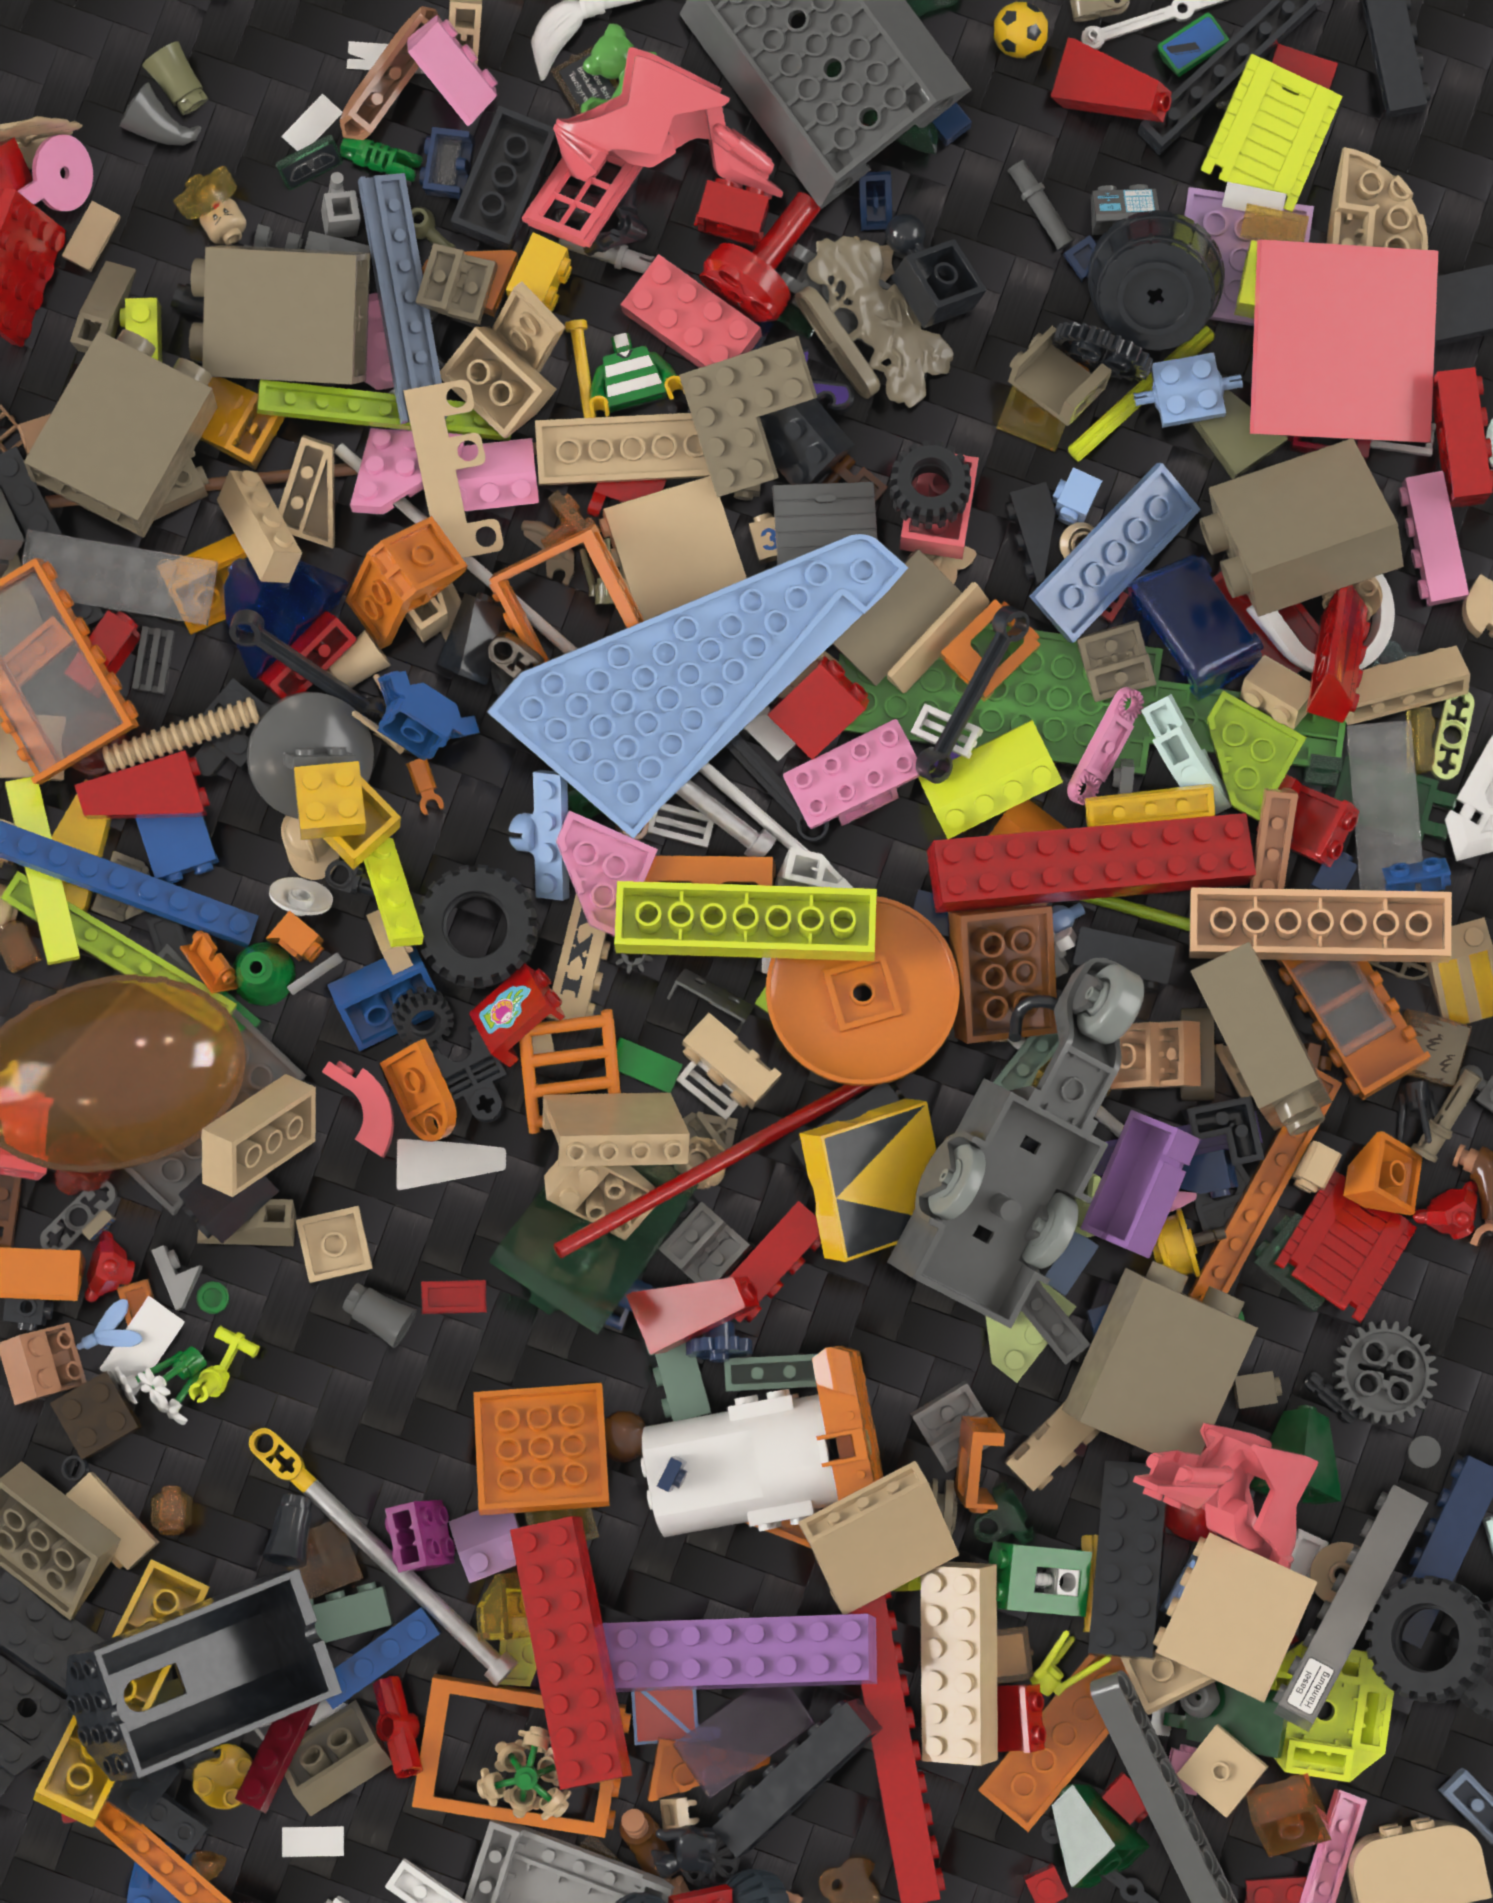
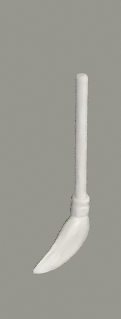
M565 0L552 6L542 16L531 40L540 81L545 80L557 55L578 31L583 19L604 14L605 9L643 0Z

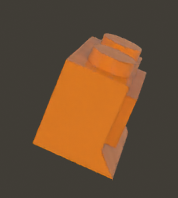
M288 911L266 938L270 943L279 944L299 962L304 959L313 963L324 950L321 946L324 940L291 911Z

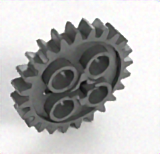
M1381 1320L1378 1324V1329H1376L1373 1322H1369L1366 1324V1332L1361 1327L1354 1330L1357 1339L1351 1335L1344 1338L1349 1347L1340 1346L1337 1348L1339 1353L1343 1355V1358L1333 1360L1334 1364L1341 1367V1370L1332 1373V1376L1341 1378V1383L1334 1386V1388L1337 1390L1344 1389L1345 1394L1340 1398V1401L1350 1399L1352 1403L1348 1411L1351 1412L1359 1408L1361 1410L1359 1414L1360 1420L1370 1414L1371 1424L1378 1423L1380 1417H1382L1385 1426L1391 1424L1392 1417L1400 1424L1404 1422V1414L1411 1419L1416 1416L1414 1408L1420 1411L1426 1408L1421 1399H1432L1433 1395L1426 1389L1437 1386V1383L1429 1379V1376L1437 1373L1438 1370L1429 1368L1428 1363L1436 1358L1435 1356L1425 1355V1352L1430 1347L1429 1344L1423 1346L1418 1344L1422 1336L1421 1334L1414 1337L1409 1336L1410 1326L1399 1331V1322L1395 1321L1388 1329L1386 1321ZM1368 1345L1377 1348L1379 1352L1378 1361H1372L1367 1357L1366 1349ZM1399 1353L1406 1354L1409 1357L1410 1366L1408 1369L1399 1366L1397 1362ZM1358 1364L1374 1370H1379L1386 1366L1387 1373L1407 1375L1412 1377V1381L1409 1382L1397 1376H1390L1384 1379L1383 1373L1361 1370L1358 1368ZM1362 1376L1372 1381L1373 1389L1370 1393L1363 1391L1360 1387ZM1393 1384H1397L1403 1389L1404 1396L1402 1400H1396L1392 1396L1391 1387Z

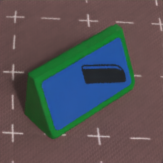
M1208 12L1159 43L1158 50L1163 62L1180 77L1219 51L1229 41V38L1214 17Z

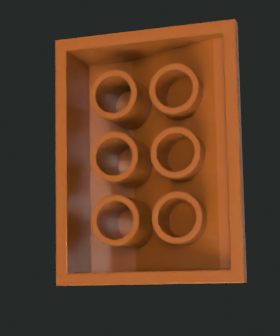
M1052 906L996 907L948 912L950 949L956 962L960 984L959 1005L954 1021L955 1038L967 1044L1009 1039L1011 1015L1020 1001L1034 995H1050L1057 998ZM1040 1007L1028 1011L1023 1019L1021 1037L1058 1033L1053 1010Z

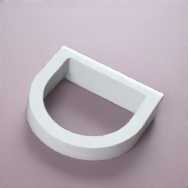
M1383 574L1375 576L1380 583L1383 599L1380 608L1372 616L1371 630L1363 644L1367 646V650L1362 664L1359 665V669L1367 667L1379 657L1392 634L1395 618L1394 601L1390 587ZM1253 605L1246 609L1285 658L1297 667L1311 673L1313 672L1315 654L1302 645L1278 610L1258 617Z

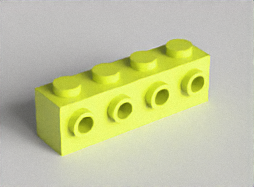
M125 299V308H120V326L151 342L156 348L152 358L162 362L161 305L158 299Z

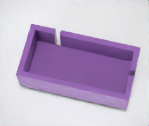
M1131 1110L1080 1229L1149 1259L1186 1174L1182 1168L1184 1164L1190 1165L1200 1139L1176 1127Z

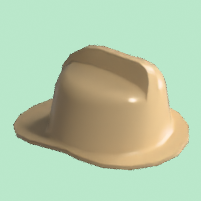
M287 815L284 817L281 825V835L289 862L294 871L301 877L310 880L325 878L327 866L333 860L339 859V854L323 838L301 840L299 819ZM334 866V867L331 869V873L334 871V869H335L337 866Z

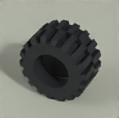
M929 440L922 441L921 447H917L915 443L909 446V453L903 450L899 455V460L894 462L890 480V498L893 499L895 511L901 510L900 517L905 521L911 518L913 526L918 527L919 523L925 524V529H932V524H937L938 528L945 527L947 519L953 523L957 520L958 513L962 514L966 508L971 488L970 468L968 464H964L965 457L961 453L955 455V448L951 445L946 449L942 447L943 442L936 441L935 445H929ZM935 473L947 481L949 489L939 496L927 497L914 489L912 481L921 474Z

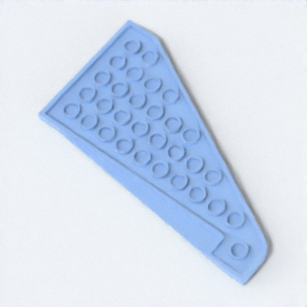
M864 534L849 535L520 672L488 709L487 713L634 839L660 807L857 619L881 599L908 567L874 537Z

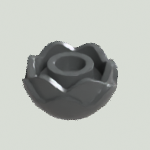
M1213 1682L1181 1698L1180 1703L1183 1710L1190 1716L1197 1718L1210 1716L1220 1703L1216 1684ZM1198 1694L1201 1695L1200 1700H1197L1196 1698Z

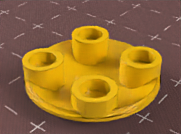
M219 1744L220 1746L209 1750L221 1749L220 1757L200 1763L194 1769L193 1790L207 1805L216 1809L226 1810L243 1804L237 1801L235 1797L253 1760L245 1750L238 1746Z

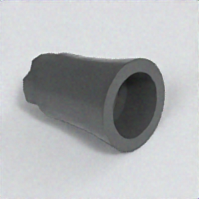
M359 1283L352 1288L342 1306L343 1310L352 1315L354 1320L376 1333L392 1348H396L402 1341L417 1313V1309L398 1303L372 1288L367 1289Z

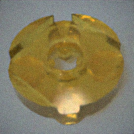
M221 166L204 177L201 174H197L187 180L185 183L187 189L175 198L174 204L186 219L199 218L213 211L214 208L211 204L218 199L222 203L227 201L235 192L237 185L227 168Z

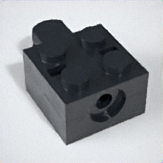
M233 678L205 710L203 715H207L209 710L213 712L218 711V707L225 709L227 704L230 703L232 706L237 705L236 701L238 700L245 702L247 697L254 700L259 717L269 707ZM251 723L249 728L242 726L240 731L237 732L235 729L230 730L231 734L228 735L225 732L221 733L220 738L213 736L211 741L205 739L191 756L196 757L201 773L200 776L203 778L216 776L229 760L245 772L248 768V743L255 724Z

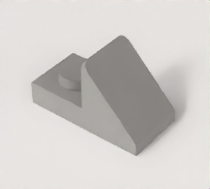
M163 1245L151 1250L175 1310L184 1309L203 1266L199 1265L178 1274L176 1269L180 1268L181 1265L174 1249L169 1251L168 1247Z

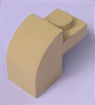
M1480 574L1468 591L1469 595L1463 601L1462 617L1467 629L1476 638L1483 633L1485 628L1490 631L1489 636L1493 638V581Z

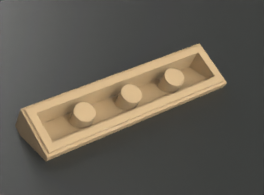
M972 582L887 672V680L901 693H906L940 657L941 651L988 606L989 599L976 582Z

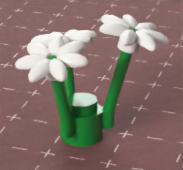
M190 1346L184 1352L178 1351L171 1358L150 1369L146 1368L144 1372L138 1373L137 1376L131 1375L126 1378L118 1366L115 1367V1375L118 1382L121 1383V1389L125 1391V1395L130 1402L137 1403L132 1389L139 1386V1382H142L144 1385L141 1386V1390L145 1393L150 1392V1399L157 1406V1409L167 1413L169 1419H174L178 1424L185 1425L188 1420L178 1413L182 1407L180 1403L188 1394L190 1386L199 1379L200 1371L207 1366V1363L201 1353L196 1348ZM171 1365L173 1366V1369L165 1375L154 1377V1374ZM175 1375H178L183 1380L189 1377L188 1382L175 1399L172 1398L168 1403L165 1396L169 1395L170 1391L165 1387L167 1385L166 1382Z

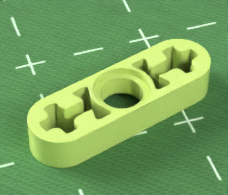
M1470 692L1461 695L1463 703L1468 705L1467 708H1463L1460 711L1458 719H1465V724L1458 720H1446L1447 715L1451 718L1454 716L1456 706L1452 705L1451 701H1455L1458 697L1444 701L1430 764L1431 773L1438 780L1449 781L1461 769L1475 705L1474 698ZM1449 726H1454L1461 732V740L1456 744H1450L1444 739V730ZM1440 746L1447 750H1458V755L1451 753L1449 764L1454 766V770L1451 769L1446 774H1443L1442 768L1437 766V762H1442L1446 755V751H1440Z

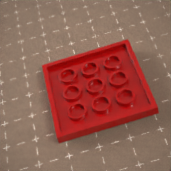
M5 187L0 198V336L13 345L23 347L25 339L31 334L32 321L36 310L40 308L43 302V292L47 281L53 275L57 254L64 246L66 230L18 191Z

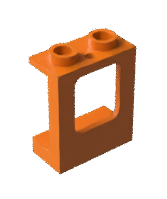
M995 599L940 653V658L967 685L982 659L971 647V641L993 620L994 615L1001 607L1009 605L1005 601L1000 604ZM1013 619L1011 623L1008 622V625L1011 628L1015 623V619ZM1030 626L1028 632L1022 638L1024 640L1023 644L996 669L981 697L984 702L1007 677L1034 651L1036 652L1039 649L1040 643L1037 640L1040 637Z
M961 1417L954 1489L964 1507L973 1513H987L988 1509H998V1504L987 1488L979 1487L983 1445L1004 1446L1005 1433L993 1417Z

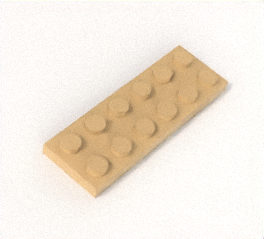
M691 413L535 421L539 486L710 476Z

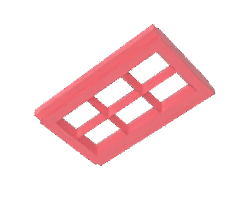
M609 151L594 175L579 179L584 181L585 184L575 199H571L559 194L569 177H574L562 157L522 216V221L528 223V226L581 247L586 246L590 248L643 166L629 164L613 151ZM606 162L622 167L611 184L596 179V176ZM591 184L606 190L595 208L580 202ZM554 200L569 205L559 223L543 217ZM575 208L591 214L580 231L565 225Z

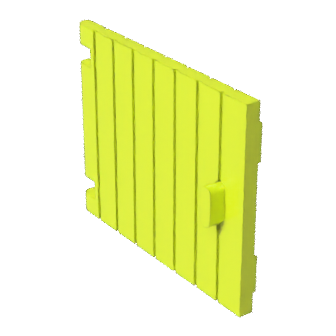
M1251 54L1203 162L1201 171L1211 174L1214 165L1222 168L1218 178L1220 180L1285 193L1287 195L1283 209L1292 213L1343 96Z

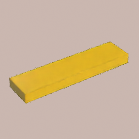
M1212 784L1085 798L1087 827L1215 816L1214 788Z

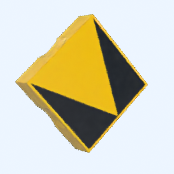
M903 1099L869 1110L852 1120L836 1121L800 1133L808 1178L815 1194L816 1218L824 1258L847 1262L896 1245L915 1210L916 1192L921 1176L936 1151L927 1101Z

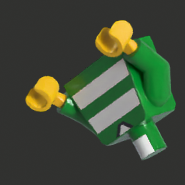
M629 333L615 335L611 337L614 354L604 356L603 364L595 370L590 389V416L595 418L594 412L603 410L605 411V416L608 417L609 413L665 399L667 394L669 399H674L672 392L676 389L683 390L680 377L677 376L673 367L657 352H649L646 346L633 348Z

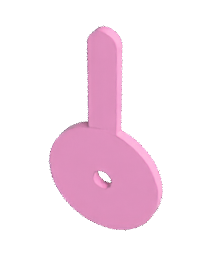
M61 134L48 137L40 144L35 153L32 164L33 181L18 190V192L31 203L36 204L42 200L49 208L56 211H72L77 209L87 199L93 183V167L86 148L79 140L70 135ZM62 167L65 170L64 178H62L60 175V170Z

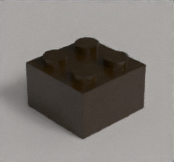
M111 1371L103 1372L50 1403L81 1460L92 1457L143 1427Z

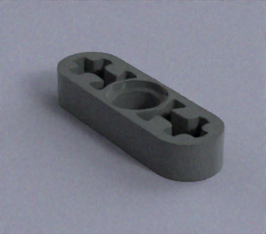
M97 1180L91 1183L42 1232L40 1242L43 1249L68 1250L83 1235L82 1229L102 1210H109L117 1200L115 1186L105 1180ZM97 1187L101 1189L108 1187L107 1196L109 1200L107 1202L103 1200L98 1201L94 1207L99 1209V1211L94 1215L93 1210L88 1205L82 1203V1201L87 1197V1200L92 1202L97 1196L95 1192ZM76 1208H83L88 1214L87 1222L80 1227L74 1226L70 1221V1214ZM64 1220L65 1225L76 1233L72 1237L68 1232L62 1236L61 1242L63 1245L61 1247L55 1245L50 1247V1233L59 1234L64 1229L59 1224Z

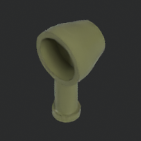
M414 207L411 209L413 218L417 215L424 217L422 223H414L416 239L427 238L432 244L456 248L453 243H450L435 229V218L430 210L425 207Z

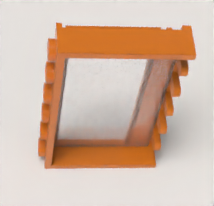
M39 558L32 559L0 579V716L3 719V722L0 724L5 733L11 734L18 745L19 750H17L19 758L23 762H27L35 776L31 780L34 784L45 783L48 779L139 726L135 719L139 716L136 708L130 700H124L119 691L122 689L119 679L113 672L109 674L103 664L106 661L104 653L97 644L93 646L87 635L90 633V630L81 616L77 618L71 608L74 605L71 596L65 589L60 590L55 579L58 578L56 570L49 561L44 562L43 559Z

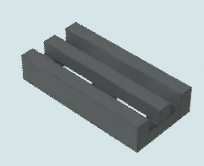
M142 626L132 685L133 690L165 695L175 637L174 631ZM149 635H153L146 684H141ZM165 637L166 642L157 687L153 686L160 639Z

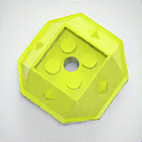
M1304 1641L1286 1653L1271 1686L1272 1690L1278 1691L1282 1683L1287 1686L1289 1685L1293 1675L1287 1672L1296 1655L1303 1658L1307 1647L1302 1645ZM1352 1649L1326 1699L1332 1706V1713L1327 1719H1319L1317 1717L1309 1732L1289 1721L1287 1722L1282 1757L1274 1758L1284 1772L1351 1782L1385 1754L1394 1691L1384 1684L1385 1681L1381 1677L1376 1675L1372 1669L1374 1663L1368 1659L1366 1651Z

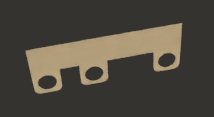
M462 379L403 390L430 517L434 518L462 558L500 551L504 543L500 524L497 520L487 519L467 523L456 473L458 469L479 466L485 462L482 438L477 433L449 437L445 416L470 412L474 408L470 383ZM453 387H460L467 394L466 403L458 408L452 407L446 399L447 392ZM469 440L477 445L478 455L475 459L465 461L460 458L458 446L463 441ZM484 526L492 528L496 533V541L489 547H483L476 541V532Z

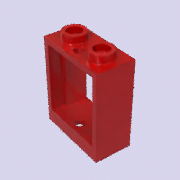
M107 610L89 636L92 645L97 644L104 653L106 661L103 664L109 674L113 672L115 675L139 643L141 637L136 630L139 626L134 623L135 621L121 611H118L115 615ZM79 651L64 673L73 683L99 700L104 691Z

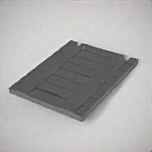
M874 482L772 486L777 565L849 535L864 534L877 539Z

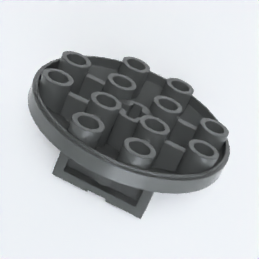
M301 692L277 701L259 718V723L254 726L249 739L247 766L255 789L266 803L287 816L299 819L294 767L359 761L360 775L368 783L374 761L373 742L368 727L352 716V712L356 711L353 707L329 694Z

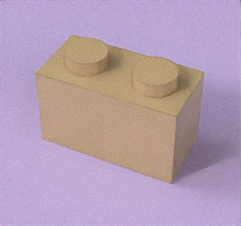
M1264 655L1244 678L1240 699L1271 716L1278 723L1294 730L1308 713L1306 711L1311 682Z

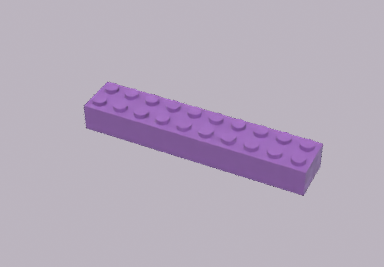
M869 1614L603 1623L616 1692L877 1684L876 1618Z

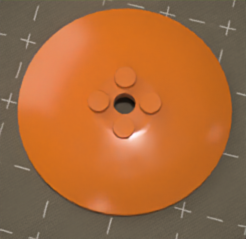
M878 896L876 897L875 961L771 958L766 978V1001L769 1017L779 1040L786 1050L800 1064L813 1073L828 1080L848 1085L869 1086L892 1082L907 1076L923 1066L936 1054L947 1039L954 1025L959 1005V974L952 951L944 937L928 919L911 907L898 901ZM859 986H867L872 991V996L867 1001H858L853 995L854 990Z

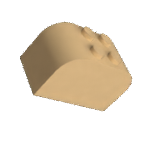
M1422 1817L1411 1820V1826L1407 1827L1398 1826V1823L1380 1826L1378 1833L1366 1835L1354 1843L1346 1868L1353 1903H1469L1492 1898L1480 1843L1468 1830L1450 1821H1434V1819L1430 1820V1817Z

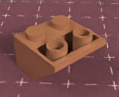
M70 1323L18 1335L0 1342V1356L15 1405L71 1390L87 1382Z

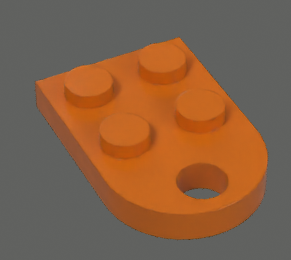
M426 1039L417 1041L380 1062L411 1130L419 1138L429 1142L437 1141L450 1135L456 1124V1107ZM434 1119L436 1120V1122H437V1124H438V1129L436 1128V1126H435V1124H434Z

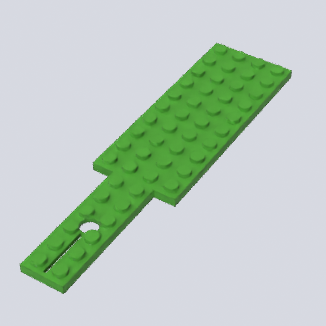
M988 624L971 641V647L982 658L996 634L993 631L992 624ZM1010 626L1006 627V632L1011 629ZM1034 630L1040 637L1037 640L1040 643L1039 649L1036 652L1034 651L1007 677L985 702L980 698L968 721L983 730L981 737L978 736L976 740L978 742L976 747L1033 720L1053 762L1078 766L1114 697L1098 702L1094 701L1076 641L1074 643L1068 642L1062 634ZM1023 639L1010 643L998 667L1023 644ZM1145 646L1157 685L1137 690L1144 697L1142 699L1144 700L1142 706L1145 708L1172 694L1200 749H1205L1207 753L1216 754L1206 719L1222 691L1245 702L1240 699L1241 692L1159 680L1163 649ZM840 653L839 664L845 670L844 675L852 683L860 684L867 692V698L870 700L866 710L843 732L865 734L897 719L908 741L935 745L911 733L924 704L952 715L967 684L939 657L906 693H901L887 680V675L877 686H874ZM1131 697L1129 699L1126 698L1127 702L1124 701L1126 705H1123L1125 707L1124 710L1130 707ZM1308 712L1294 729V731L1308 737L1292 765L1314 769L1320 755L1322 756L1320 757L1321 759L1336 757L1330 771L1339 772L1346 721L1344 720L1341 723ZM1141 713L1133 723L1134 728L1111 771L1114 768H1120V759L1126 758L1134 760V774L1145 775L1149 745H1155L1152 740L1156 738L1143 713ZM930 714L926 718L944 727L947 724L946 721ZM926 726L921 728V730L937 737L941 735V733ZM963 730L962 735L969 737L971 734V732L967 730ZM957 741L958 744H959L962 748H964L965 743H962V742H960V741Z

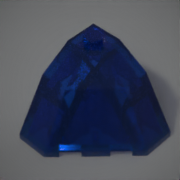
M248 557L244 559L238 558L230 565L228 569L229 575L224 584L226 622L230 629L236 612L243 609L253 610L264 619L265 630L290 646L311 626V623L316 618L320 617L325 611L330 613L338 605L349 583L344 578L300 560L289 583L260 581ZM238 625L244 631L253 632L250 625ZM236 643L247 670L254 680L259 678L277 660L257 645L246 647Z

